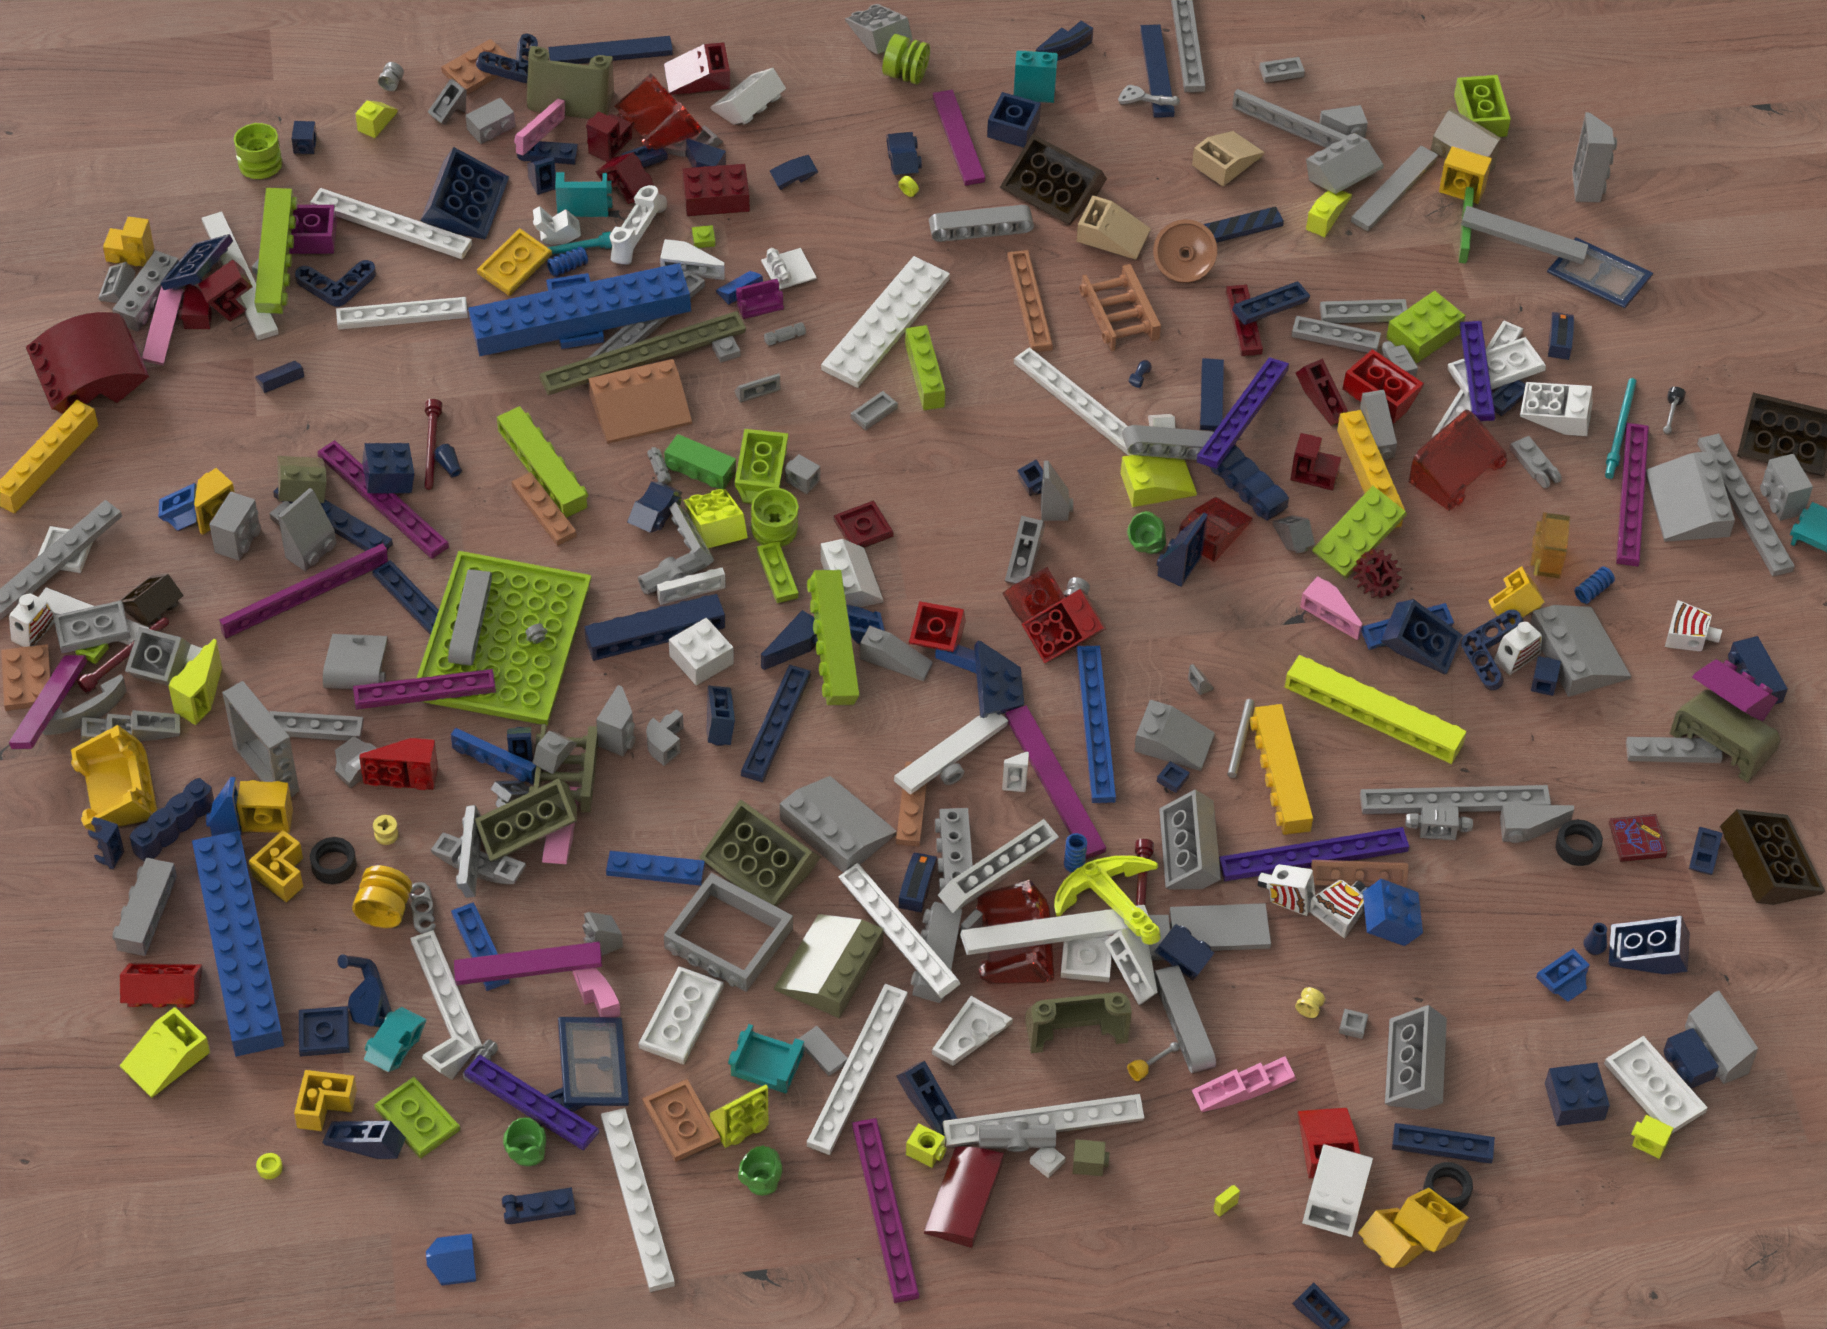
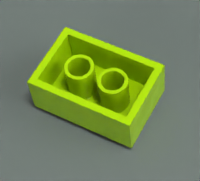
M1498 75L1457 78L1454 97L1459 113L1496 136L1507 137L1511 118Z
M1433 291L1389 321L1386 339L1394 343L1396 347L1404 345L1417 364L1460 334V322H1464L1465 314L1439 293Z

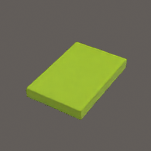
M412 1077L374 1104L375 1110L385 1121H391L406 1137L405 1143L420 1159L460 1131V1125L415 1077Z

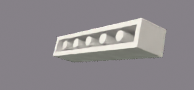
M1043 819L949 881L938 896L950 911L955 913L1046 852L1059 836Z

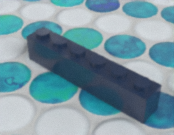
M717 594L705 595L701 598L681 601L669 606H661L656 609L637 612L624 617H616L600 623H592L591 625L584 626L585 640L592 660L596 661L668 643L670 638L705 618L717 630L724 629L725 613Z

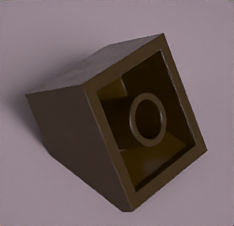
M169 574L150 576L120 600H122L124 611L140 624H154L162 618L161 613L175 608L179 604L178 600L184 595Z

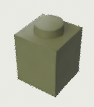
M1075 1139L1072 1174L1103 1176V1168L1109 1166L1110 1152H1105V1142Z

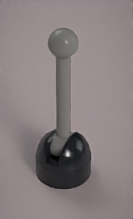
M1671 387L1667 394L1668 402L1672 405L1667 425L1663 428L1665 434L1672 432L1671 423L1677 405L1682 404L1685 399L1686 392L1680 387Z

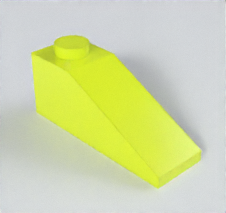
M1329 190L1316 200L1308 212L1306 230L1326 237L1351 199L1352 194L1345 191L1335 194Z

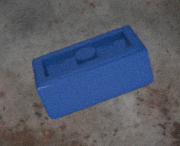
M749 271L716 289V293L729 305L736 301V288L763 282V276Z
M958 645L954 652L936 649L935 658L976 673L974 650Z

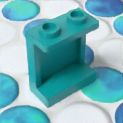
M1016 51L1013 95L1036 102L1054 103L1058 54Z
M556 172L557 214L568 210L575 217H608V209L613 208V198L608 196V194H612V181L607 180V173H603V180L601 182H565V172Z
M1812 502L1808 510L1803 509L1799 517L1800 523H1795L1790 532V535L1793 536L1791 545L1795 546L1797 541L1801 540L1827 552V508Z
M748 1024L746 1030L740 1032L737 1041L739 1046L736 1051L731 1052L728 1060V1065H731V1076L761 1086L767 1085L770 1089L787 1094L804 1056V1041L795 1038L793 1044L782 1042L755 1033L754 1025Z

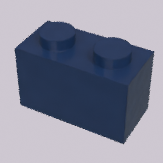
M1175 923L1154 952L1172 966L1178 965L1181 972L1194 981L1214 952L1206 942L1198 941L1194 938L1189 929Z
M1694 1028L1667 1039L1663 1050L1664 1056L1669 1063L1673 1064L1677 1074L1691 1089L1715 1079L1719 1066Z

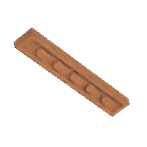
M1029 250L1008 252L1007 258L1029 346L1035 352L1052 351L1053 344Z

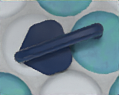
M345 954L339 955L337 963L340 968H361L365 979L351 993L348 1000V1008L352 1020L356 1023L380 1028L384 1023L385 1017L392 1010L376 964L368 958L347 956Z

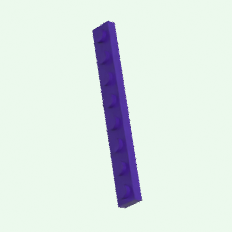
M1270 357L1267 359L1198 453L1197 463L1216 469L1219 467L1288 372L1289 363Z
M1403 827L1220 856L1219 866L1225 882L1260 876L1261 873L1273 874L1277 865L1311 868L1312 860L1354 861L1408 852L1409 844Z

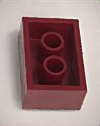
M745 164L682 168L687 217L750 212L749 187Z

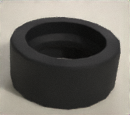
M1570 820L1560 828L1555 848L1563 861L1575 866H1585L1593 863L1598 858L1602 848L1603 837L1600 830L1594 824L1586 820ZM1574 834L1583 835L1592 842L1593 847L1587 851H1578L1571 848L1566 843L1565 838Z
M329 837L317 842L309 855L312 873L316 879L327 884H338L348 880L354 874L357 866L353 846L347 840L339 837ZM331 852H339L347 856V862L336 869H326L319 865V860Z
M1451 1162L1436 1164L1428 1171L1423 1190L1430 1188L1436 1192L1433 1184L1436 1179L1441 1177H1450L1457 1180L1463 1187L1461 1196L1456 1198L1441 1197L1458 1210H1462L1468 1204L1473 1190V1180L1469 1172L1462 1166Z

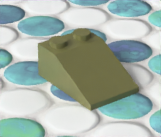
M277 456L279 501L294 502L311 488L319 502L324 503L326 468L323 459Z

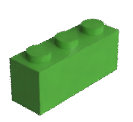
M679 434L676 435L664 452L666 467L685 474L691 479L704 482L713 488L724 490L736 473V458Z

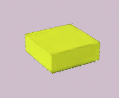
M1235 1185L1230 1186L1215 1198L1214 1212L1219 1217L1238 1203L1240 1190Z

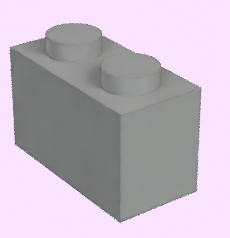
M500 97L466 114L467 130L482 144L515 127L514 111Z

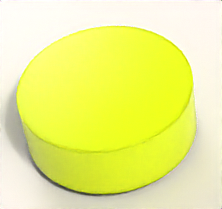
M904 176L898 182L901 191L909 197H913L919 192L917 183L909 176Z
M274 1153L263 1154L256 1163L257 1172L264 1179L278 1177L283 1169L281 1158Z

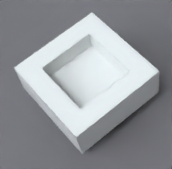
M1040 1148L1030 1158V1164L1049 1178L1065 1163L1066 1157L1055 1148Z

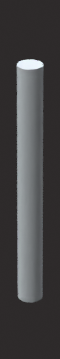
M1246 699L1227 773L1230 778L1237 776L1250 724V717L1252 716L1255 701L1252 699Z

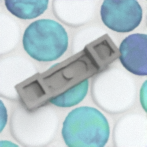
M120 674L101 685V694L66 713H63L58 708L43 734L54 735L70 732L81 728L82 717L100 718L121 700L127 691L123 676Z
M443 832L432 847L431 852L444 862L459 869L458 856L461 855L462 849L460 838ZM480 851L477 878L500 884H515L525 869L526 863L508 856L490 862L488 854Z

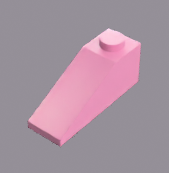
M1317 576L1302 593L1300 607L1358 640L1361 634L1362 622L1337 587Z

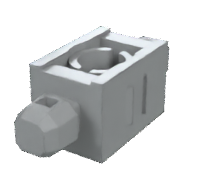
M1391 341L1384 342L1382 345L1384 357L1416 377L1418 367L1404 345L1396 347Z
M1422 805L1421 815H1418V813L1406 815L1405 826L1414 829L1420 827V838L1456 840L1457 830H1460V832L1472 831L1473 819L1462 816L1458 818V807Z

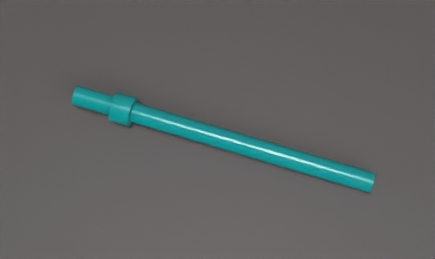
M1634 378L1628 380L1611 452L1607 455L1605 477L1608 479L1614 477L1615 469L1620 462L1621 457L1619 453L1637 380Z

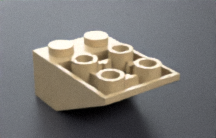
M1234 131L1207 137L1194 147L1192 166L1224 187L1261 158L1265 152Z
M1092 196L1078 223L1077 242L1137 260L1151 228L1113 201Z

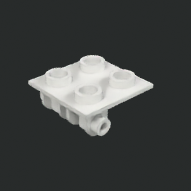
M770 248L767 250V258L761 259L770 279H778L779 290L817 279L801 248L779 254L777 249Z

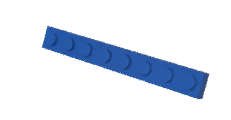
M1100 645L1077 646L1092 803H1115L1116 794Z

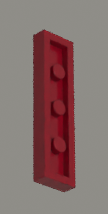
M1247 284L1226 286V297L1241 356L1262 355L1263 347L1257 322L1254 321L1244 325L1232 311L1234 304L1250 299Z

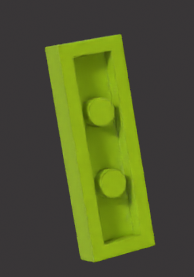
M779 541L757 546V553L776 603L797 599L798 590Z

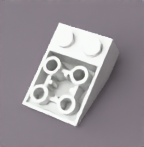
M1526 382L1520 417L1564 435L1587 436L1593 405L1592 386Z
M1324 1144L1302 1223L1352 1237L1373 1158Z

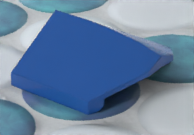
M846 605L851 638L857 644L861 642L869 626L885 631L880 612L875 611L873 613L861 607Z
M472 1233L439 1237L427 1249V1267L438 1279L441 1286L476 1281Z

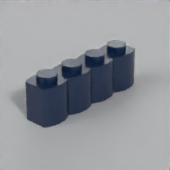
M1236 445L1232 447L1217 469L1210 467L1215 475L1224 479L1228 488L1239 493V497L1243 502L1253 507L1257 516L1268 521L1288 508L1289 497L1279 486L1275 485L1266 473L1260 471L1258 466L1250 458L1246 457Z
M201 778L188 783L182 793L173 796L164 808L155 811L149 817L147 823L139 825L132 831L129 838L133 853L144 862L146 858L155 859L163 847L171 845L176 841L181 832L190 829L196 823L197 818L211 811L214 801L212 787Z

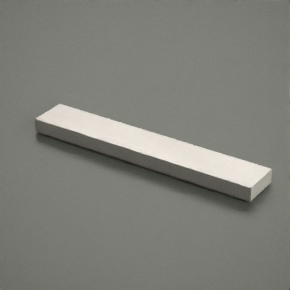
M466 297L336 308L338 330L468 318Z
M997 713L989 714L987 718H980L979 715L894 776V781L911 795L939 775L948 766L960 760L1006 727L1008 720L1001 714L997 715Z
M434 930L411 937V944L450 1037L458 1035L475 1048L473 1054L478 1053L480 1049H483L481 1041Z

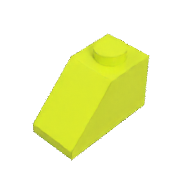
M366 100L355 113L357 130L376 138L397 114L398 110L381 102Z

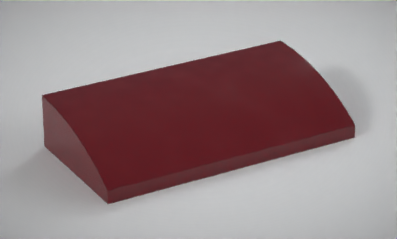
M955 1146L924 1234L973 1248L1003 1165L1004 1153L977 1147Z

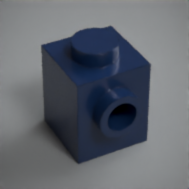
M1036 459L1017 470L1018 478L1029 496L1033 494L1039 495L1042 492L1043 469Z
M1538 656L1531 686L1532 692L1554 695L1560 660Z

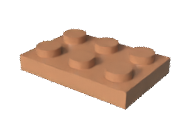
M489 39L441 66V69L448 79L452 78L465 88L468 95L499 77L477 68L476 61L481 52L485 51L508 58L511 57L493 40ZM501 65L504 69L510 70L508 66Z
M48 644L1 650L5 711L31 708L51 677Z
M688 1079L642 1098L645 1109L675 1162L721 1142L716 1128Z

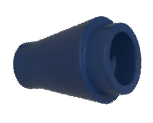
M442 444L435 449V460L449 473L450 477H456L462 473L454 447L450 446V444Z
M1594 924L1591 931L1584 938L1583 944L1588 953L1599 955L1607 949V927L1605 924Z

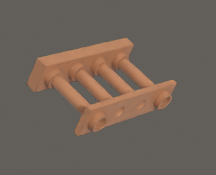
M1131 264L1122 266V275L1119 278L1095 284L1090 283L1087 275H1082V285H1079L1080 294L1082 297H1085L1102 332L1103 342L1108 344L1111 351H1115L1116 339L1144 332L1148 334L1151 342L1160 339L1161 324ZM1119 286L1125 287L1127 293L1100 300L1095 293ZM1128 301L1134 305V309L1106 315L1103 307ZM1133 317L1140 318L1142 324L1113 330L1110 324Z

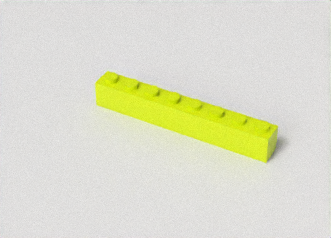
M1299 655L1287 673L1285 688L1450 764L1453 763L1464 745L1467 731L1459 726L1452 725L1435 715H1430L1415 706L1408 705L1393 696L1386 695L1374 687L1364 685L1354 678L1340 674L1334 669L1318 664L1310 658Z

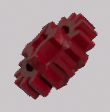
M1372 549L1369 553L1365 552L1356 560L1357 566L1353 568V571L1358 574L1353 579L1359 580L1358 588L1362 586L1365 588L1363 594L1371 592V598L1378 595L1382 599L1386 595H1391L1394 593V590L1399 588L1400 585L1397 582L1402 580V577L1397 575V573L1402 571V569L1396 568L1395 565L1398 563V560L1392 561L1391 553L1385 556L1384 550L1381 549L1377 552L1375 549ZM1369 561H1374L1372 564L1367 565ZM1386 582H1388V585H1387V586L1381 587L1382 584H1385Z

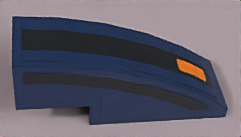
M1083 21L1078 22L1069 31L1061 27L1036 48V52L1057 53V61L1065 59L1092 43L1094 28Z
M1552 312L1548 357L1569 360L1573 343L1574 315Z
M913 853L900 891L898 908L922 913L937 861L936 856Z

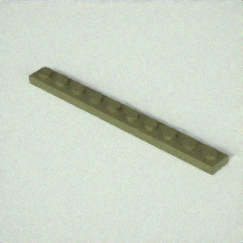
M735 311L540 373L539 379L549 396L589 383L588 378L643 366L711 344L713 341L743 334L746 331V327L738 312Z

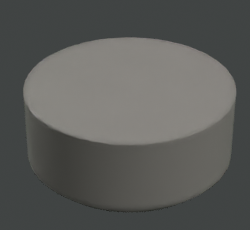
M959 763L952 764L942 771L940 778L944 784L951 785L963 777L964 770Z

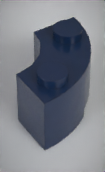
M913 132L887 134L886 142L892 174L919 173V169H922L921 156H917L916 149L918 148L917 137L913 136Z
M651 481L645 494L638 501H635L627 523L650 533L662 530L665 522L672 514L669 507L675 502L680 506L682 492L661 482Z

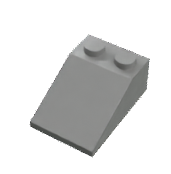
M311 488L278 515L285 558L302 570L306 571L315 565L325 553L331 551L336 545L334 528Z
M1150 700L1136 734L1134 751L1201 771L1215 732L1171 705Z

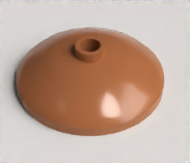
M1189 219L1177 220L1165 226L1156 237L1153 248L1154 260L1158 269L1167 278L1180 283L1194 282L1206 276L1213 268L1217 258V243L1212 232L1202 223ZM1184 251L1190 254L1187 258L1181 255Z

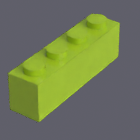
M924 325L906 328L905 347L923 410L944 408L945 387L928 327Z

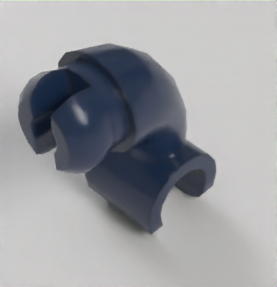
M1148 360L1141 361L1137 366L1135 374L1132 373L1128 381L1132 386L1137 388L1142 386L1144 381L1143 374L1149 373L1152 369V365Z

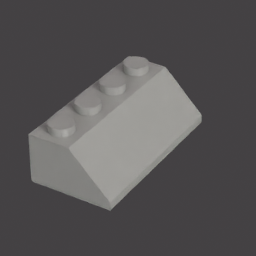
M1585 112L1572 169L1575 202H1601L1602 194L1606 193V179L1610 177L1609 165L1613 164L1614 155L1612 151L1617 148V138L1613 137V129L1588 112Z
M1195 789L1159 808L1165 887L1169 890L1204 889L1221 880L1214 800Z
M1430 1005L1389 1020L1385 1104L1388 1106L1424 1110L1443 1103L1447 1018Z

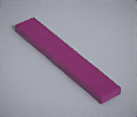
M953 89L933 93V101L964 185L984 183L985 175Z
M64 655L9 741L11 749H33L86 665L87 659L85 655Z
M493 669L357 685L353 686V693L357 710L496 693Z
M600 942L454 960L456 985L602 967Z

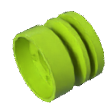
M894 34L885 51L882 64L883 75L898 79L902 74L903 81H910L912 84L918 85L928 67L930 44L914 40L910 45L909 37Z
M252 123L245 125L235 133L234 146L237 153L238 167L244 176L252 179H264L273 176L281 169L283 161L279 148V138L276 129L271 125Z
M781 488L764 489L755 496L751 506V531L758 543L765 545L779 541L780 546L784 547L797 536L799 506L797 499L792 493Z

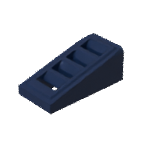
M1314 1282L1292 1303L1321 1329H1342L1350 1321L1348 1316ZM1310 1297L1314 1299L1311 1304L1307 1301ZM1318 1303L1323 1306L1319 1311L1314 1308ZM1328 1310L1331 1314L1325 1319L1322 1314ZM1334 1317L1339 1319L1333 1326L1329 1324Z

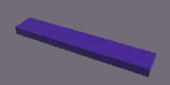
M1482 321L1460 322L1472 421H1495Z
M480 1054L464 1071L465 1077L583 1151L599 1134V1128Z

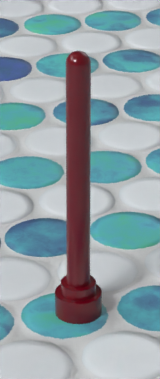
M438 399L427 400L424 410L429 417L424 487L427 490H431L434 483L437 418L442 414L443 407L442 402Z
M164 617L149 629L160 632L169 625V619ZM134 641L92 674H83L76 680L79 687L86 694L96 689L98 680L130 656Z
M1144 838L1136 840L1135 853L1137 857L1149 859L1154 853V842ZM1148 871L1138 873L1136 906L1146 905Z

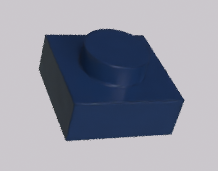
M1170 761L1157 776V782L1177 793L1188 780L1190 772Z

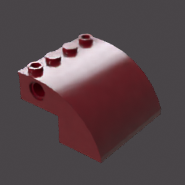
M95 312L69 318L49 328L26 346L51 409L61 414H64L76 400L88 404L100 393L118 403L150 377L127 324L119 313Z

